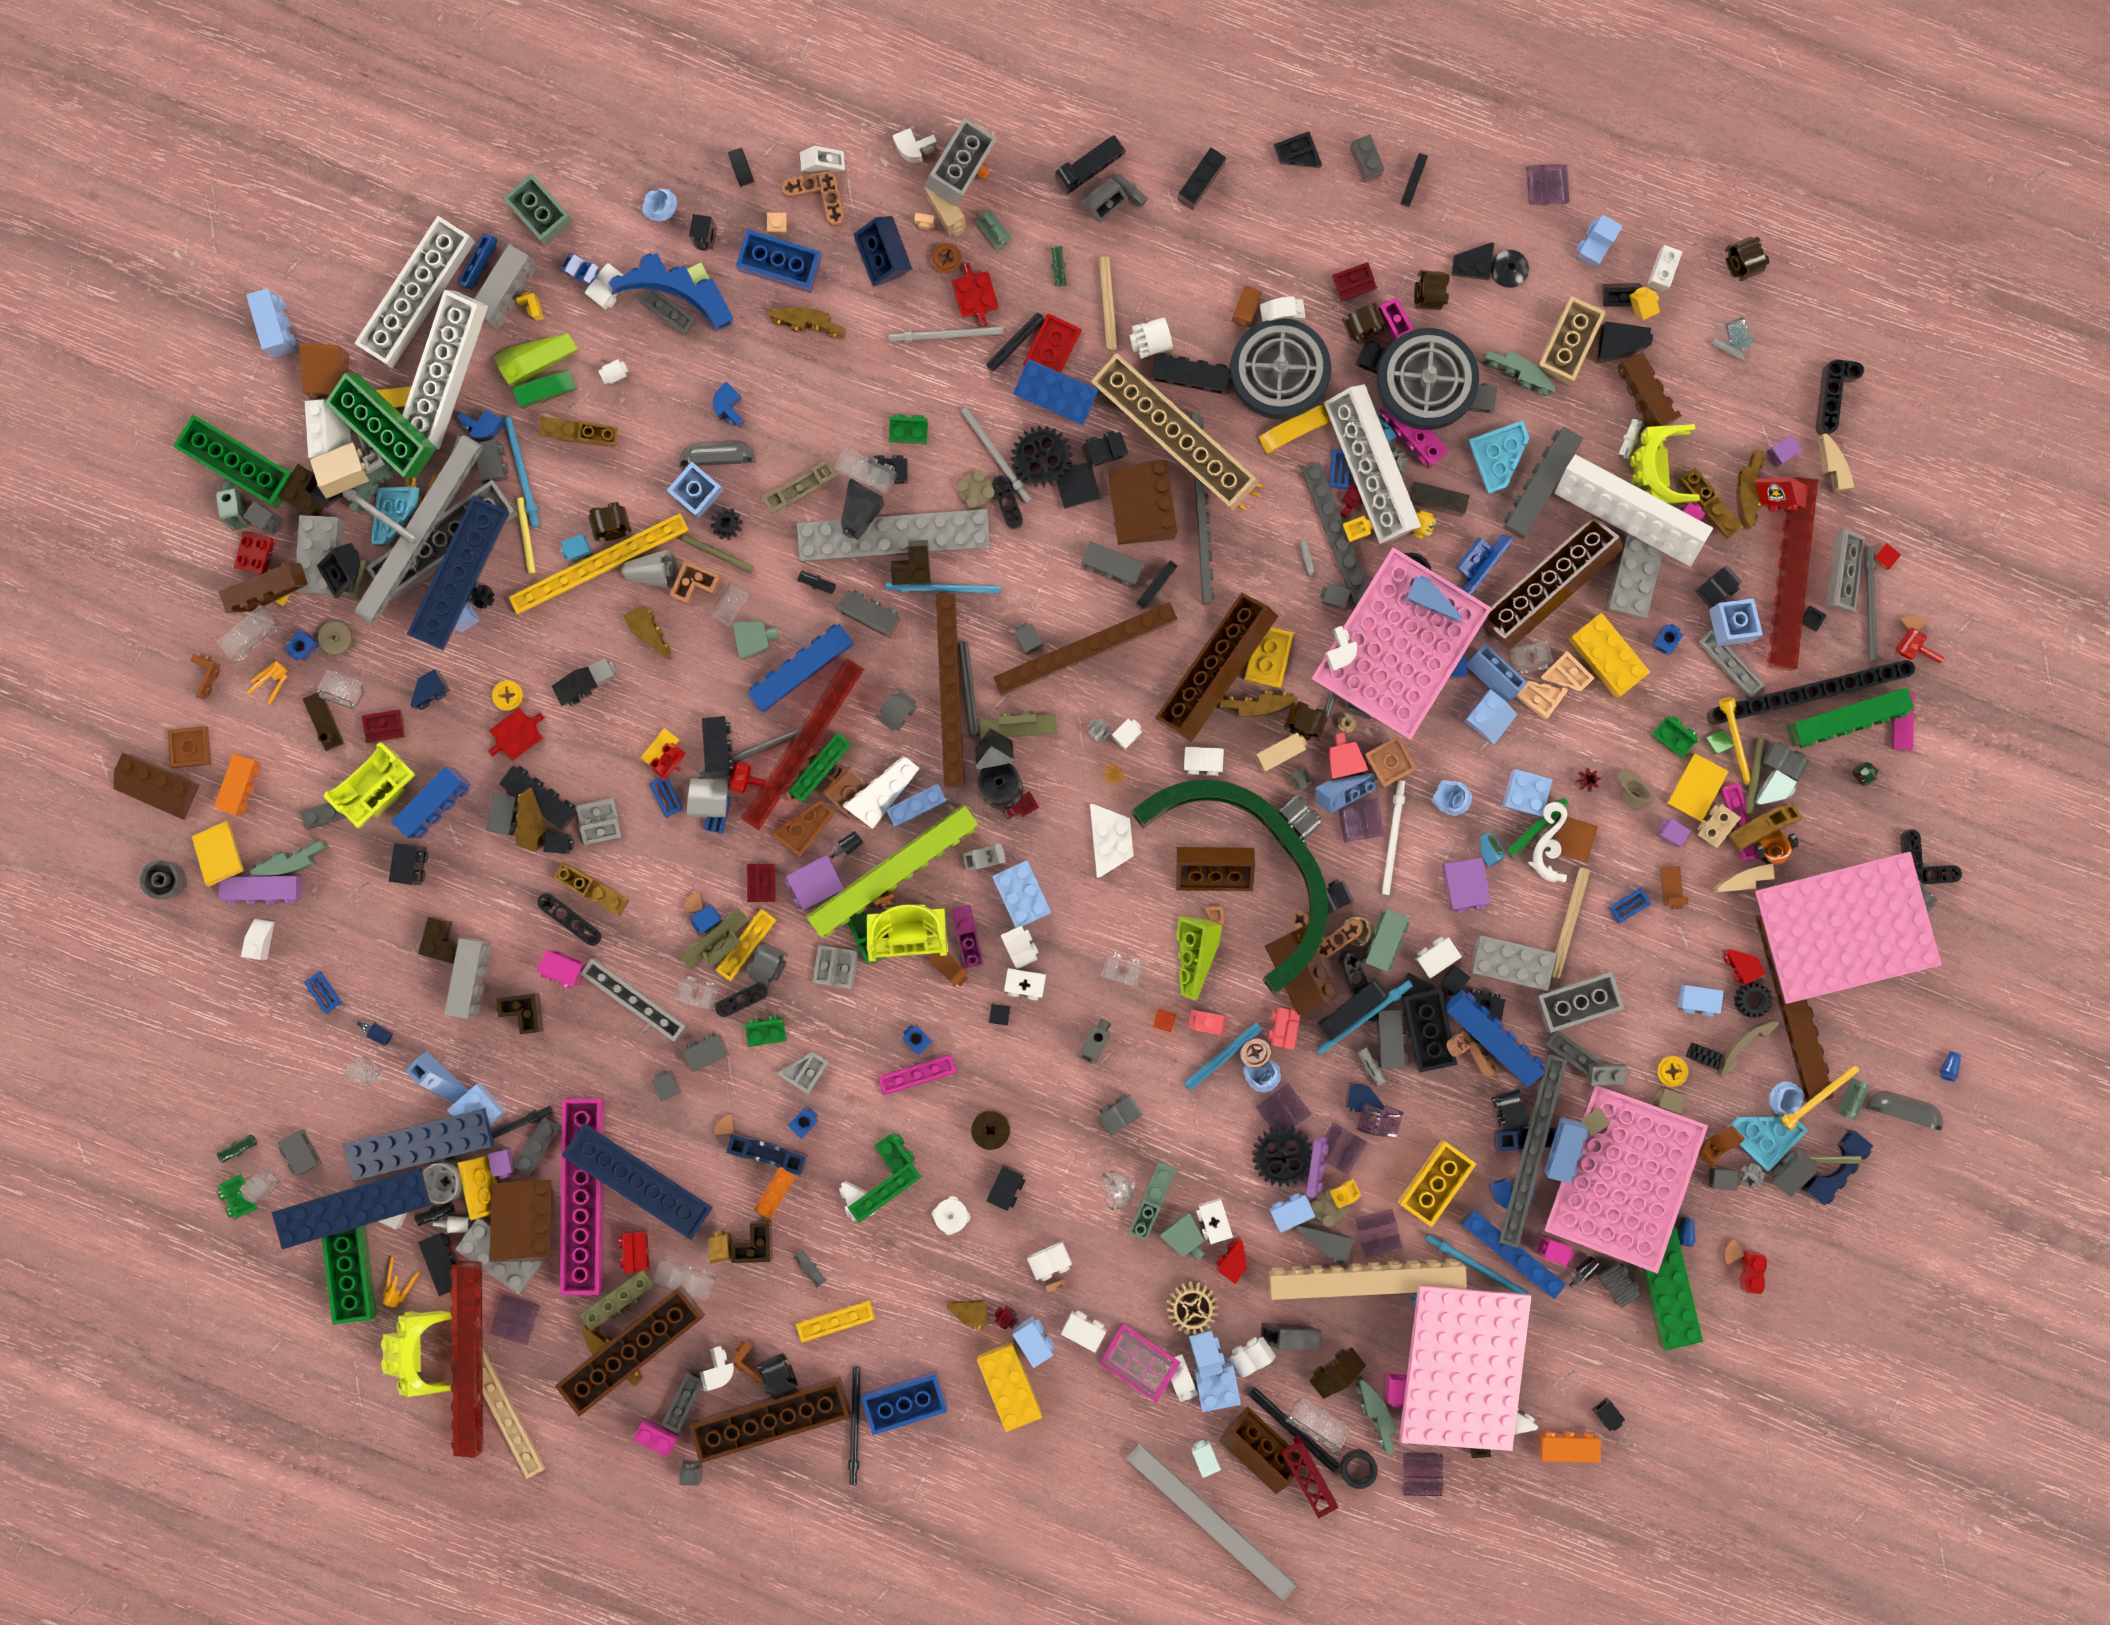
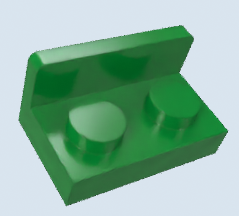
M905 414L889 416L890 443L927 445V418H924L923 415L905 417Z
M1665 717L1651 736L1679 758L1683 759L1692 746L1698 743L1700 739L1696 737L1697 733L1683 727L1681 725L1682 722L1677 717Z
M778 1015L767 1017V1021L760 1022L759 1018L750 1019L748 1024H744L748 1047L787 1041L784 1018L779 1019Z
M894 1132L874 1145L893 1174L910 1161L915 1165L913 1153L910 1150L906 1151L903 1146L905 1143L899 1133L896 1135Z
M241 1174L217 1186L218 1190H216V1193L221 1201H225L227 1205L225 1211L228 1217H232L234 1221L258 1209Z

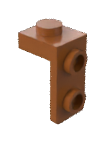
M1244 286L1231 321L1240 327L1246 326L1249 328L1262 291Z
M203 653L200 656L193 654L190 661L207 668L196 694L197 698L205 700L212 692L214 679H217L219 676L220 664L211 661L212 657Z
M1680 866L1662 867L1660 871L1664 906H1671V909H1682L1683 905L1688 904V897H1683Z
M885 891L881 894L882 898L875 901L878 910L882 909L883 911L887 907H894L893 904L896 903L892 891Z
M948 952L945 956H940V953H934L929 958V961L954 987L957 984L961 987L968 979L966 977L968 972Z
M1731 1125L1707 1139L1700 1148L1698 1155L1711 1168L1717 1164L1723 1153L1742 1143L1745 1138Z
M750 1339L746 1343L742 1341L735 1349L738 1353L732 1359L735 1362L734 1366L740 1371L745 1370L749 1373V1378L755 1383L760 1382L763 1384L765 1382L764 1376H761L757 1369L743 1359L755 1343Z

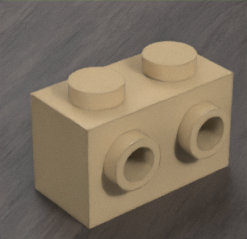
M1723 804L1715 805L1709 812L1711 817L1708 821L1703 820L1697 828L1699 831L1697 835L1715 848L1720 846L1741 818Z

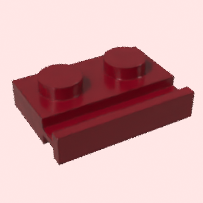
M1368 262L1332 275L1341 302L1377 290L1378 288Z
M401 710L362 715L363 730L366 738L365 743L405 738Z
M747 864V902H776V864Z

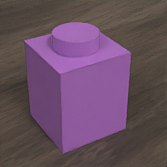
M1792 436L1767 450V453L1777 467L1801 452L1799 442Z
M1671 818L1661 822L1658 827L1659 833L1657 836L1675 847H1682L1691 830Z
M511 1148L488 1154L492 1177L499 1176V1179L510 1177V1173L516 1171L513 1166L514 1161Z

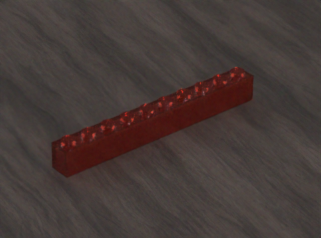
M1794 477L1793 479L1808 486L1806 508L1798 509L1797 512L1784 509V512H1786V519H1784L1782 524L1784 538L1780 542L1782 557L1778 560L1780 574L1776 579L1778 592L1774 597L1776 610L1771 621L1774 628L1769 638V643L1772 646L1771 652L1768 653L1767 657L1769 668L1793 671L1798 668L1818 479Z
M845 658L742 815L741 819L760 830L865 669L850 659Z
M460 1260L453 1264L450 1270V1277L452 1278L450 1290L452 1297L450 1309L452 1326L450 1332L452 1335L451 1354L453 1356L451 1373H453L451 1391L453 1392V1401L451 1403V1410L453 1411V1420L451 1422L453 1439L451 1447L453 1449V1456L476 1458L483 1452L482 1262Z

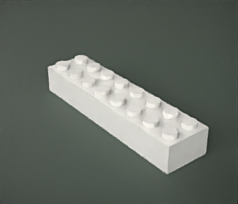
M437 216L354 344L393 369L475 241L468 234Z
M444 290L403 412V416L437 447L436 450H440L488 309V305L451 290Z
M1365 384L1350 387L1325 401L1324 404L1379 543L1393 541L1420 528V522Z
M1576 454L1567 466L1554 493L1690 567L1713 530L1711 526Z

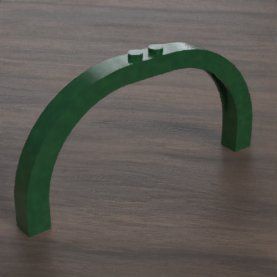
M1193 780L1178 783L1158 791L1132 809L1131 815L1142 829L1169 810L1187 803L1198 801L1227 803L1248 812L1258 819L1269 830L1299 869L1308 892L1309 919L1304 937L1297 949L1289 958L1262 979L1271 993L1276 995L1295 980L1308 966L1322 941L1327 923L1328 899L1325 881L1315 858L1306 847V841L1301 835H1297L1294 832L1292 823L1289 820L1286 821L1271 804L1254 792L1241 786L1216 780Z

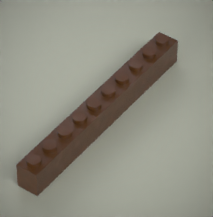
M936 594L944 787H963L964 771L956 595Z
M1168 602L998 674L993 678L1001 696L1173 624L1178 619L1171 602Z
M1758 915L1755 916L1804 1098L1807 1103L1832 1083L1831 1081L1829 1082L1827 1075L1829 1074V1068L1823 1060L1824 1049L1818 1042L1819 1031L1813 1023L1814 1013L1812 1008L1809 1007L1807 999L1788 1004L1784 1001L1762 917ZM1831 1093L1824 1100L1834 1098L1833 1093Z

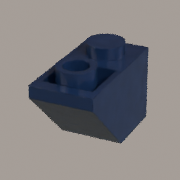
M434 669L418 678L410 704L412 708L423 710L430 706L431 701L435 699L438 701L447 696L446 693L450 689L440 671Z
M1348 1083L1345 1106L1349 1107L1350 1111L1361 1113L1362 1109L1369 1110V1114L1374 1115L1386 1112V1107L1369 1086Z

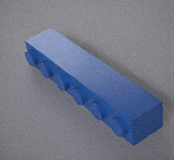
M840 624L830 626L826 630L827 634L823 637L817 636L811 641V646L807 649L805 647L801 648L795 653V658L785 660L780 665L781 668L779 670L769 672L765 676L766 680L762 683L756 682L749 688L751 691L748 692V695L761 712H766L855 644Z
M1460 990L1445 1004L1447 1013L1527 1087H1530L1545 1073L1544 1062L1537 1055L1534 1057L1526 1044H1520L1512 1031L1509 1030L1507 1032L1498 1018L1493 1019L1489 1015V1010L1484 1005L1479 1006L1476 1003V998L1470 992L1466 993Z
M1472 1208L1460 1222L1462 1226L1554 1300L1567 1285L1520 1246L1515 1248L1499 1243L1501 1231Z

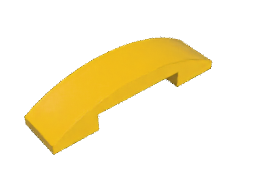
M1325 404L1310 409L1308 412L1294 417L1259 436L1258 439L1266 455L1284 446V444L1330 423L1331 420Z

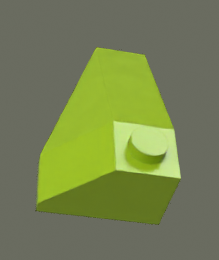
M566 333L510 346L493 357L507 383L512 388H515L576 352L578 348L570 335Z
M1179 916L1176 940L1180 944L1178 959H1181L1179 978L1182 996L1194 1001L1198 999L1219 946L1222 930L1221 924L1206 919Z

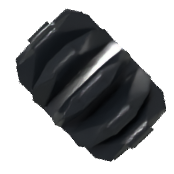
M724 507L722 514L717 510L716 514L718 517H711L716 523L710 524L711 528H716L713 531L714 535L719 534L721 540L725 535L727 540H731L730 534H733L735 538L738 537L735 531H742V528L737 526L743 524V521L739 519L741 515L739 513L734 514V509L732 508L727 512V509ZM725 520L729 522L730 526L728 528L724 526L723 522Z

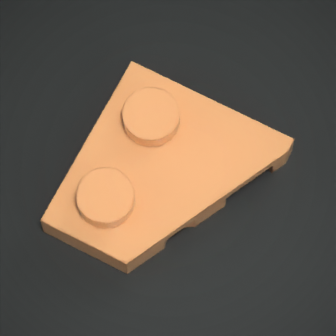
M1568 651L1540 677L1543 680L1578 691H1582L1594 679Z
M1527 681L1528 683L1515 697L1542 718L1548 719L1568 689H1560L1547 684L1540 685L1537 682Z

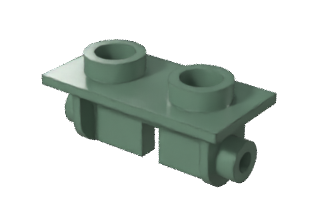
M991 209L987 212L986 210L981 212V217L975 220L997 251L1013 240Z
M1851 1078L1837 1113L1856 1121L1870 1085Z

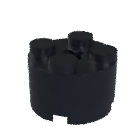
M1519 1089L1506 1091L1491 1097L1494 1109L1497 1108L1499 1114L1496 1116L1498 1126L1503 1131H1512L1530 1125L1527 1122L1530 1120L1526 1103L1519 1098V1095H1522Z
M783 1352L757 1365L760 1375H763L765 1379L763 1383L764 1389L767 1394L770 1393L772 1398H778L798 1389L794 1370L791 1364H786L785 1360L788 1358Z

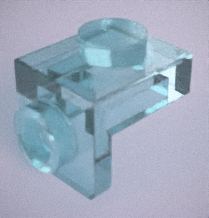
M1741 317L1725 324L1730 345L1742 350L1756 342L1755 338L1750 336L1746 318Z

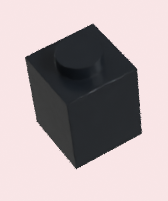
M545 833L543 852L570 854V851H573L574 839H572V835Z
M1452 965L1439 984L1443 986L1441 989L1449 996L1451 994L1456 995L1471 977L1456 965Z
M1605 1398L1592 1409L1609 1431L1619 1429L1623 1425L1622 1422L1625 1421L1624 1417L1608 1398Z

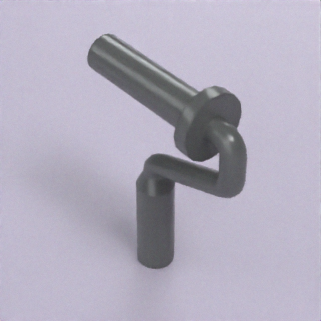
M1331 691L1324 711L1327 712L1326 717H1330L1337 696ZM1345 701V708L1350 713L1367 719L1371 718L1370 715L1357 707L1349 706V702Z

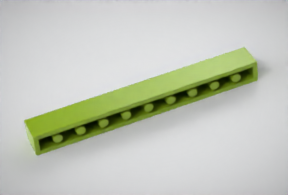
M959 806L808 914L806 918L820 937H828L839 924L841 926L845 925L851 920L850 917L856 913L858 915L866 909L865 906L870 902L875 903L876 900L881 899V894L885 891L890 892L898 886L897 883L899 881L909 879L913 876V871L926 867L931 858L940 857L944 854L945 848L955 846L960 842L959 838L972 834L976 830L975 827L978 826V823L966 806Z

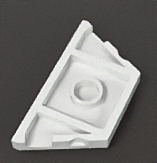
M1090 804L1097 878L1133 857L1130 818L1095 804Z

